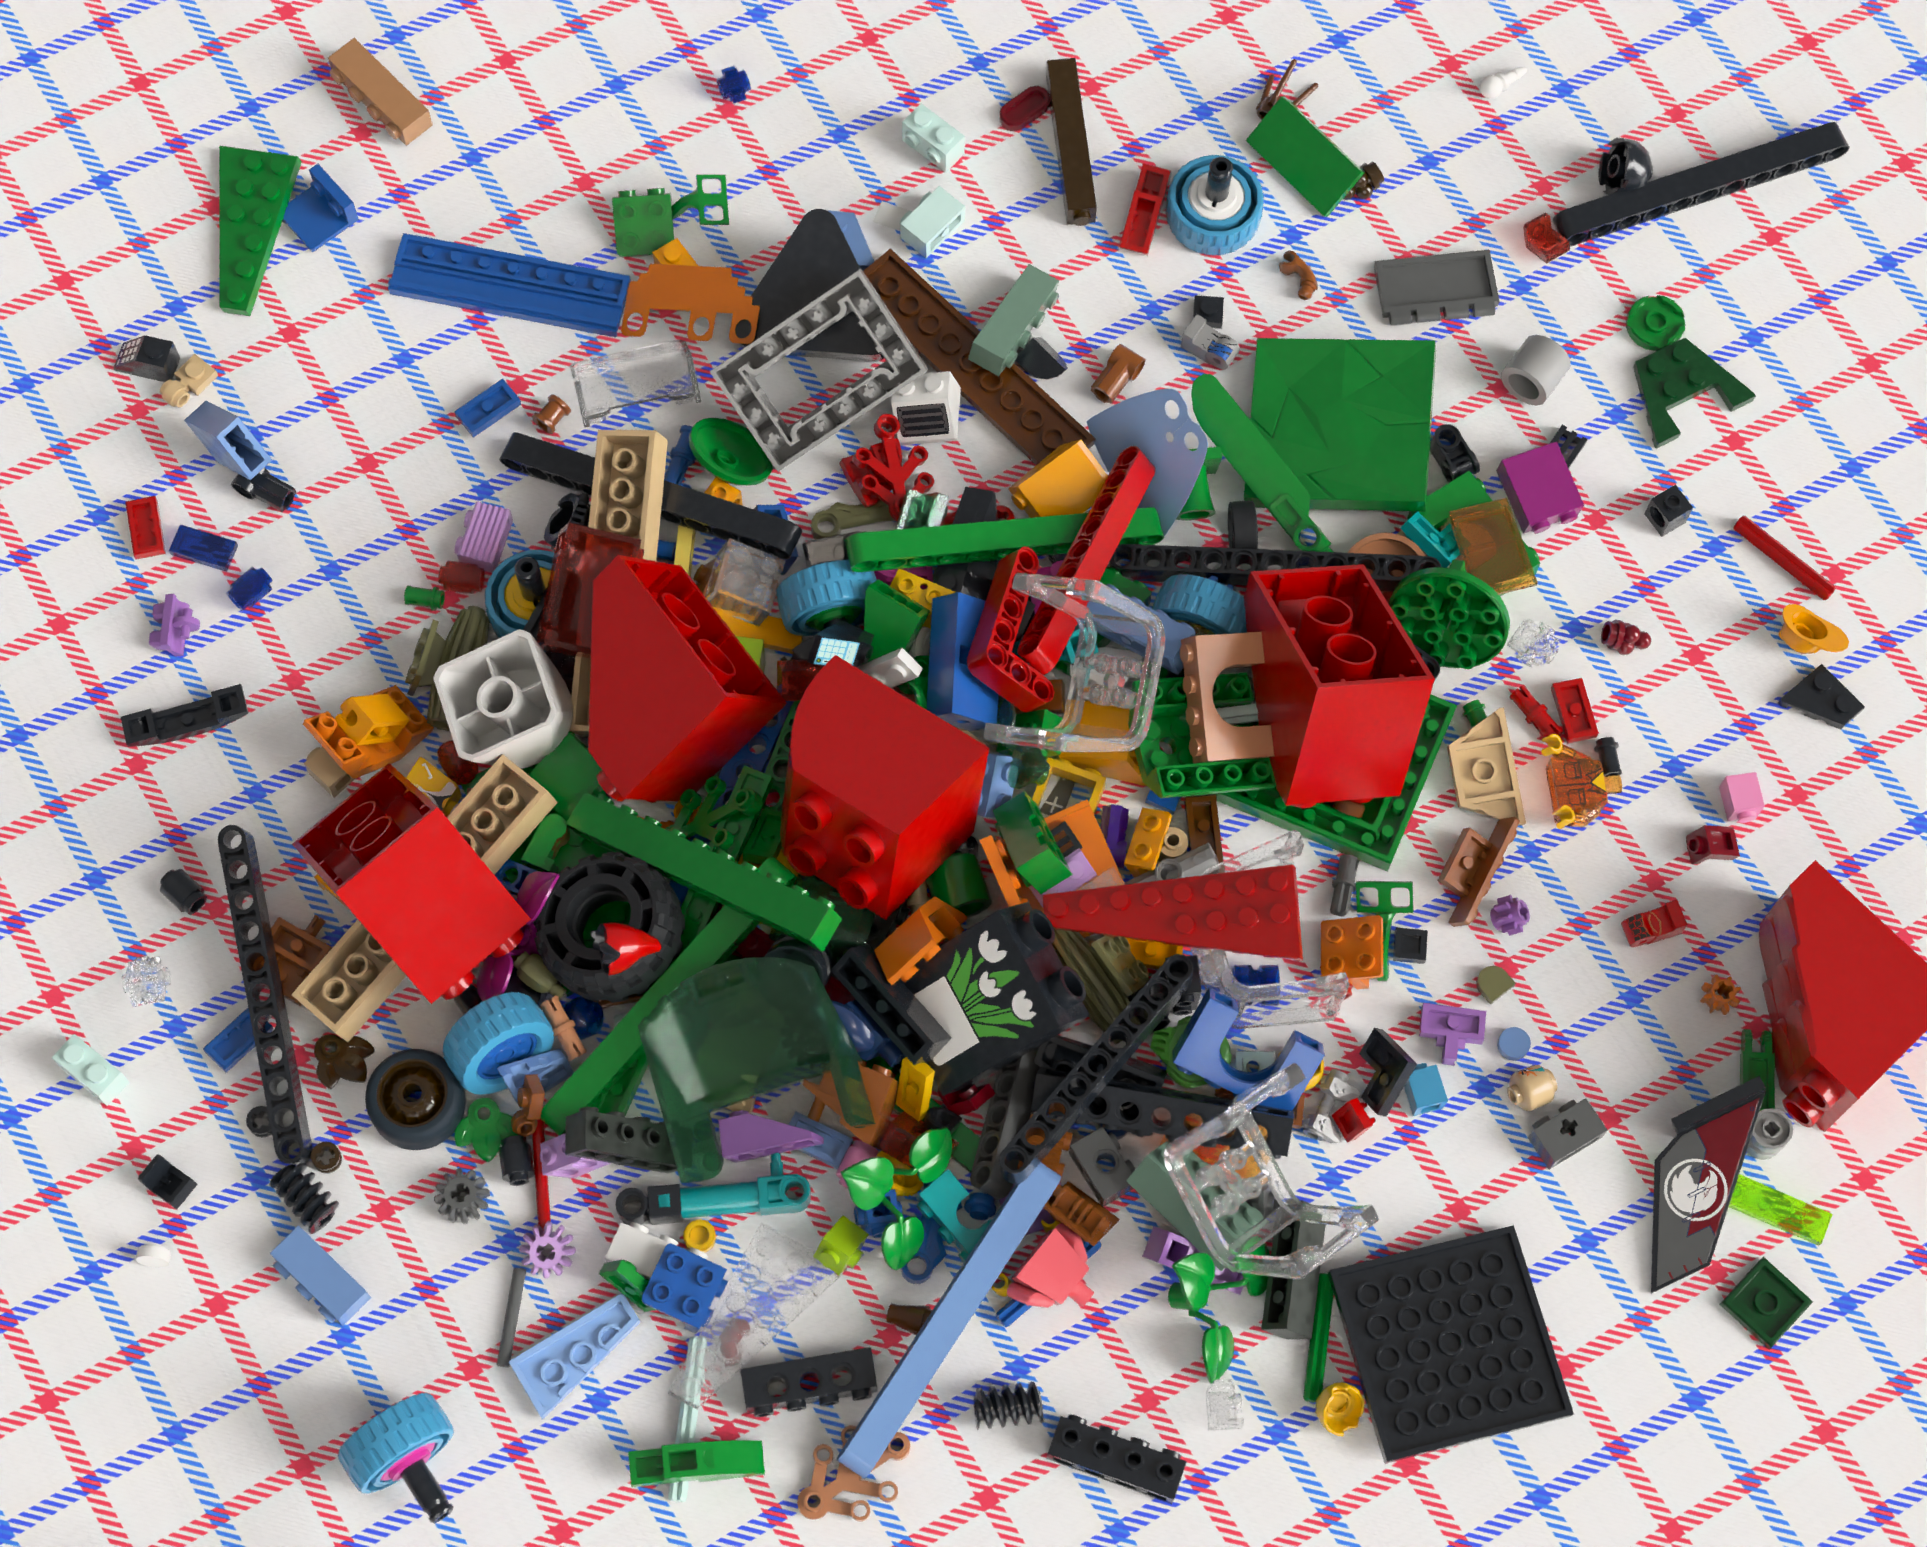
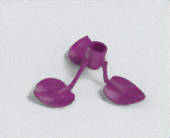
M538 871L529 874L523 881L516 902L531 920L526 923V926L520 928L524 935L521 942L517 945L519 949L512 950L499 958L488 957L483 962L476 984L478 995L482 1001L504 994L513 968L511 956L521 955L525 951L529 955L531 953L540 955L534 940L537 928L534 926L533 921L536 920L560 877L559 874Z

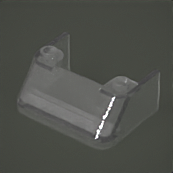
M675 340L595 357L570 365L584 428L590 427V423L606 420V415L611 413V409L667 397L669 400H675L676 404L689 403L693 401V398L696 403L702 402L693 358L684 340Z

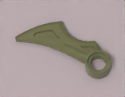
M882 500L867 508L863 504L846 505L837 502L827 510L820 511L813 516L811 534L817 540L840 535L841 530L895 520L889 513V506ZM899 508L901 511L906 513L905 509ZM918 508V515L912 522L928 523L929 517ZM828 521L834 525V529L831 532L824 533L818 529V525L821 522Z

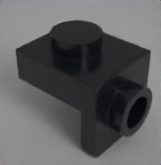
M159 1154L153 1158L138 1176V1180L145 1187L176 1210L198 1185L192 1178L174 1167Z

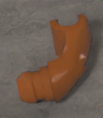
M1294 251L1285 252L1283 257L1289 263L1284 261L1279 263L1281 273L1285 275L1298 274L1301 277L1298 297L1302 300L1310 299L1313 295L1312 293L1318 289L1317 280L1310 265H1307Z

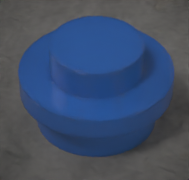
M981 1192L970 1194L969 1199L964 1204V1210L969 1213L971 1218L976 1220H986L988 1217L994 1216L997 1208L994 1204L995 1199L991 1195Z

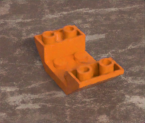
M397 685L373 694H388L410 719L393 742L356 746V743L348 737L328 711L305 719L303 725L334 761L353 779L383 768L388 763L392 764L401 760L434 729Z
M935 896L918 908L874 950L887 981L891 985L899 979L904 983L908 981L919 970L915 965L922 958L928 962L941 950L939 945L946 938L950 941L964 931L961 924L968 919L966 915Z

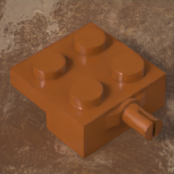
M314 915V918L305 930L296 927L281 917H278L271 927L284 998L300 1007L302 1004L291 994L332 949L331 946L316 938L321 928L326 924V921L317 915ZM263 956L255 960V971L260 970L264 966L265 959Z

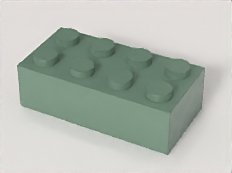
M1167 1140L1149 1153L1126 1180L1201 1253L1210 1255L1214 1265L1220 1271H1223L1240 1257L1244 1248L1252 1241H1256L1269 1225L1260 1211L1251 1207L1239 1196L1238 1191L1215 1173L1213 1167L1202 1161L1185 1141Z

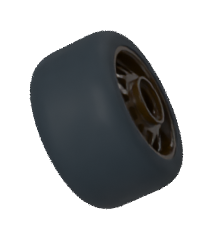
M407 1049L387 1057L371 1074L365 1092L367 1113L376 1130L391 1144L407 1150H424L443 1143L455 1132L465 1112L466 1097L463 1086L454 1076L445 1059L429 1050ZM418 1091L422 1092L420 1099L416 1102L406 1101L410 1094Z

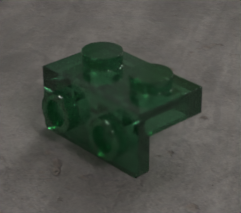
M913 489L907 490L895 530L940 526L947 515L948 506L946 504L949 496L940 492L925 495Z

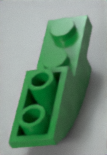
M732 1440L661 1445V1448L628 1452L631 1487L694 1480L707 1482L765 1475L762 1441Z

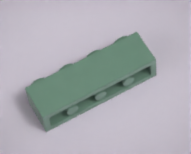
M1028 264L973 341L968 360L997 376L1002 373L1005 367L1010 369L1017 358L1018 353L1016 351L1018 348L1024 349L1032 335L1030 331L1033 327L1036 329L1040 327L1046 315L1044 313L1047 308L1052 309L1059 298V293L1056 292L1059 280Z

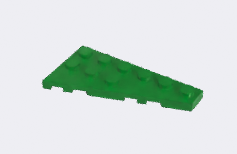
M219 145V307L224 313L251 316L302 163L298 156Z

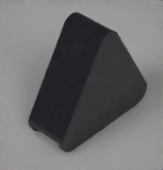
M814 209L804 215L751 295L753 298L752 305L760 307L754 341L860 269L836 218L829 211ZM853 311L789 354L791 356L871 362L885 359L876 350V345L865 328L859 325V320ZM744 319L737 323L735 333L739 338H746L751 332V324L748 320ZM739 344V345H740L742 348H745V347L748 346L749 344Z

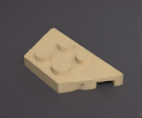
M1503 707L1497 709L1447 746L1458 807L1498 820L1516 817L1520 820L1518 826L1526 824Z

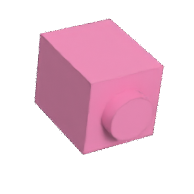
M1756 772L1726 776L1719 786L1727 821L1751 822L1758 817L1765 807Z

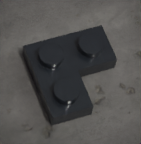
M1374 1027L1359 1053L1375 1070L1361 1098L1377 1115L1387 1117L1417 1063L1383 1029Z

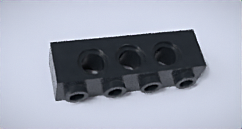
M871 1347L740 1369L747 1414L754 1413V1417L770 1416L774 1414V1409L786 1407L788 1412L800 1411L807 1408L806 1404L819 1402L820 1406L835 1405L839 1403V1398L852 1396L853 1401L871 1398L872 1393L878 1392ZM839 1371H846L852 1376V1379L847 1385L839 1386L833 1381L834 1375ZM813 1376L818 1379V1387L813 1391L803 1390L800 1384L805 1377ZM774 1382H782L786 1386V1391L783 1395L774 1397L768 1393L769 1386Z

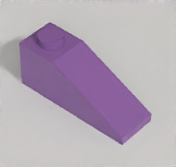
M734 1111L729 1114L728 1118L718 1120L722 1157L734 1163L769 1156L773 1153H783L824 1144L823 1137L812 1131L749 1114L748 1111Z
M1153 1226L1142 1257L1173 1269L1172 1264L1189 1254L1201 1252L1187 1238ZM1236 1259L1223 1271H1220L1215 1266V1277L1211 1284L1239 1281L1244 1278L1241 1273V1260ZM1243 1286L1227 1288L1226 1290L1240 1295Z

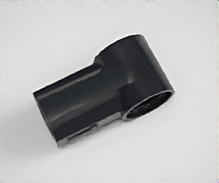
M265 467L251 480L237 474L231 482L233 489L242 496L251 500L257 498L281 512L291 506L296 494L294 487L270 475Z

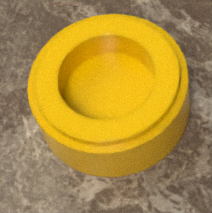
M697 1219L691 1221L685 1227L683 1239L688 1249L695 1248L706 1253L715 1245L716 1233L711 1223L706 1220Z

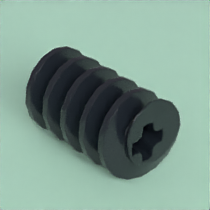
M305 1162L297 1166L294 1164L285 1166L272 1177L269 1185L272 1188H277L276 1193L278 1196L285 1198L284 1203L287 1207H293V1214L296 1217H301L300 1222L302 1225L309 1226L308 1232L314 1234L331 1221L339 1203L337 1200L329 1204L326 1203L332 1194L329 1191L322 1194L318 1193L323 1187L321 1181L313 1185L310 1184L316 1175L313 1172L306 1175L302 1174L307 1168Z
M1029 1382L1027 1392H1025L1021 1383H1016L1014 1393L1011 1392L1008 1385H1003L1000 1395L995 1386L989 1387L987 1396H985L982 1388L976 1389L974 1414L977 1430H979L981 1420L985 1421L988 1429H992L994 1419L996 1418L1001 1427H1005L1007 1417L1011 1418L1014 1426H1018L1020 1416H1024L1027 1424H1031L1034 1414H1037L1041 1423L1044 1422L1041 1394L1034 1382Z

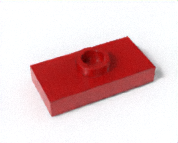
M156 496L126 501L135 559L166 554Z

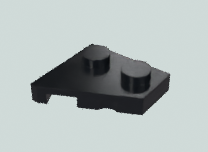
M1823 664L1812 671L1778 702L1783 708L1793 707L1805 712L1804 716L1815 720H1823L1826 724L1838 729L1846 726L1865 708Z

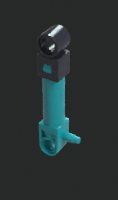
M773 1153L771 1154L770 1163L771 1176L757 1177L758 1181L682 1188L680 1184L647 1187L648 1196L637 1188H628L619 1193L615 1206L619 1218L624 1224L630 1226L631 1222L642 1225L649 1217L651 1224L657 1225L683 1222V1218L760 1212L762 1216L798 1213L805 1210L810 1204L811 1190L809 1182L805 1177L799 1174L784 1175L781 1155ZM792 1187H798L804 1192L802 1197L796 1200L789 1199L786 1193ZM630 1201H638L641 1203V1208L638 1212L629 1214L624 1211L626 1204Z

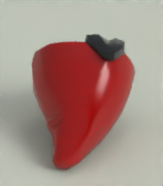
M614 922L600 923L597 930L591 931V936L595 939L593 949L600 950L603 969L607 976L621 973L642 957L661 950L660 941L628 925Z

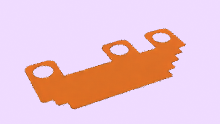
M650 264L648 272L640 273L638 281L629 282L621 332L624 336H643L646 332L650 309L691 311L687 331L688 339L693 341H709L713 335L716 313H732L729 340L732 343L750 344L755 339L760 307L752 305V296H745V287H739L738 278L731 276L732 268ZM633 313H639L643 319L642 326L637 331H631L627 326L628 318ZM700 317H705L709 321V329L704 335L698 336L693 330L694 322ZM744 319L748 320L751 324L750 334L746 338L737 337L735 333L737 323Z

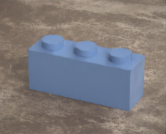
M299 1225L270 1253L276 1260L272 1266L285 1279L291 1275L299 1283L295 1289L307 1301L314 1297L322 1305L318 1311L331 1324L337 1320L344 1326L371 1299L368 1292Z

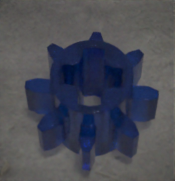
M734 65L722 69L723 76L717 79V85L724 100L730 98L734 104L746 100L745 93L751 90V85L745 70L738 71Z

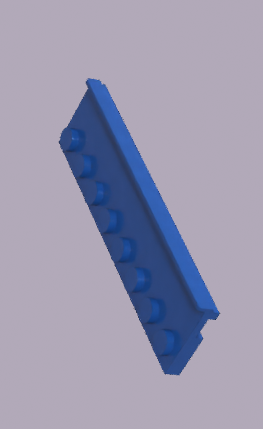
M403 233L394 262V271L391 279L389 278L388 290L391 295L617 337L631 278L623 274Z

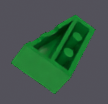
M1025 791L993 810L997 821L994 826L1005 841L1006 850L1026 887L1033 886L1042 894L1073 875L1040 809Z

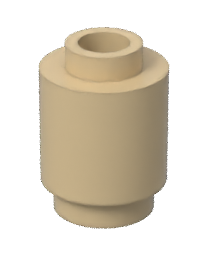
M1175 827L1168 828L1158 858L1159 862L1165 859H1175L1186 854L1188 837L1181 829Z

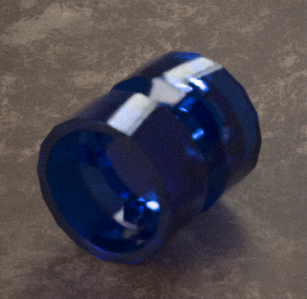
M1233 965L1232 999L1238 1001V1006H1251L1254 1001H1258L1260 1006L1279 1005L1280 974L1278 965H1260L1257 970H1254L1251 965Z

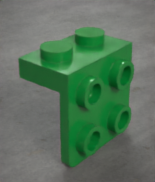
M665 188L647 189L648 195H636V190L618 191L619 197L612 198L616 249L619 256L651 255L655 250L674 240L671 193H665Z

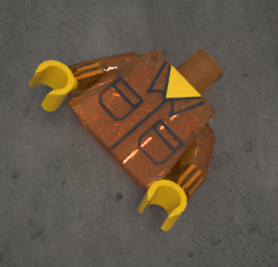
M1551 734L1541 739L1542 742L1548 744V747L1542 749L1541 753L1543 756L1551 754L1554 756L1550 758L1545 768L1554 821L1557 823L1558 829H1562L1565 826L1584 828L1600 816L1601 811L1608 802L1607 794L1622 792L1620 775L1604 776L1602 764L1599 760H1592L1590 756L1562 744V740L1558 735Z

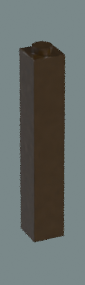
M1076 59L1047 60L1046 79L1050 94V108L1067 225L1084 226L1096 221L1097 205Z

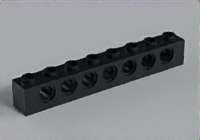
M1040 1066L1036 1074L1031 1111L1036 1112L1070 1071ZM1111 1079L1098 1095L1106 1101L1107 1107L1097 1109L1090 1104L1075 1121L1076 1124L1083 1125L1089 1124V1121L1102 1123V1127L1109 1130H1120L1121 1127L1134 1129V1133L1143 1136H1152L1153 1133L1164 1134L1166 1139L1182 1142L1185 1138L1197 1140V1144L1204 1147H1216L1217 1144L1230 1146L1229 1149L1238 1153H1248L1249 1150L1262 1152L1261 1155L1264 1157L1280 1159L1281 1156H1288L1295 1111ZM1075 1087L1069 1092L1078 1097L1082 1096L1085 1090ZM1132 1102L1137 1105L1139 1112L1135 1115H1129L1123 1110L1122 1104ZM1165 1108L1170 1112L1171 1118L1165 1121L1159 1120L1155 1116L1154 1110ZM1054 1111L1048 1115L1050 1119L1065 1116L1060 1111ZM1191 1113L1198 1114L1202 1118L1203 1123L1199 1126H1192L1187 1122L1186 1116ZM1222 1119H1228L1234 1123L1235 1129L1230 1132L1222 1131L1218 1126V1122ZM1254 1125H1261L1267 1130V1135L1261 1138L1255 1137L1251 1134L1250 1128Z

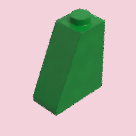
M879 579L870 584L865 591L864 631L874 635L871 644L874 649L868 662L900 648L909 653L930 613V610Z

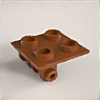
M1067 1181L1063 1186L1059 1184L1052 1193L1053 1196L1043 1207L1050 1213L1052 1218L1065 1224L1081 1236L1083 1241L1089 1242L1093 1246L1120 1220L1070 1181Z

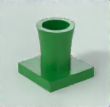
M1221 446L1207 448L1206 457L1196 483L1176 520L1204 519L1216 513L1210 495L1207 474H1216L1222 460Z

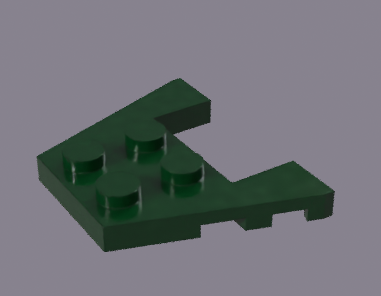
M1683 338L1636 361L1633 366L1641 399L1645 403L1648 426H1651L1653 445L1656 449L1679 438L1681 434L1668 414V410L1712 388L1716 389L1730 412L1753 402L1756 397L1753 391L1687 338Z

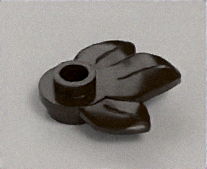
M336 1035L322 1036L317 1040L314 1047V1055L319 1061L316 1070L319 1081L328 1089L335 1087L340 1078L357 1083L366 1082L367 1067L364 1059L375 1052L374 1047L367 1040L357 1036H353L349 1042ZM334 1046L336 1051L332 1053L327 1052L325 1047Z

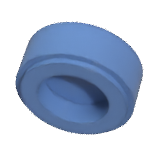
M1517 1027L1504 1030L1497 1042L1500 1054L1512 1061L1525 1057L1531 1046L1529 1035L1523 1029Z

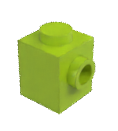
M842 1215L823 1237L813 1257L825 1267L840 1275L847 1266L853 1269L863 1255L861 1248L869 1233Z

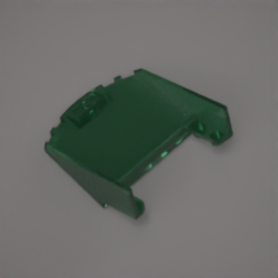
M774 957L743 958L714 965L685 979L670 994L664 995L657 1001L658 1005L649 1016H645L638 1025L682 1183L703 1182L715 1178L722 1170L724 1158L722 1157L716 1137L715 1126L710 1115L711 1112L802 1082L804 1079L808 1080L831 1072L845 1121L854 1128H865L875 1124L858 1062L862 1060L812 965Z

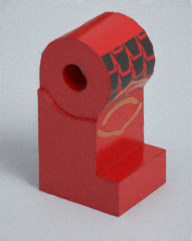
M1677 899L1665 903L1662 907L1631 916L1621 922L1629 946L1632 948L1680 935L1688 925Z

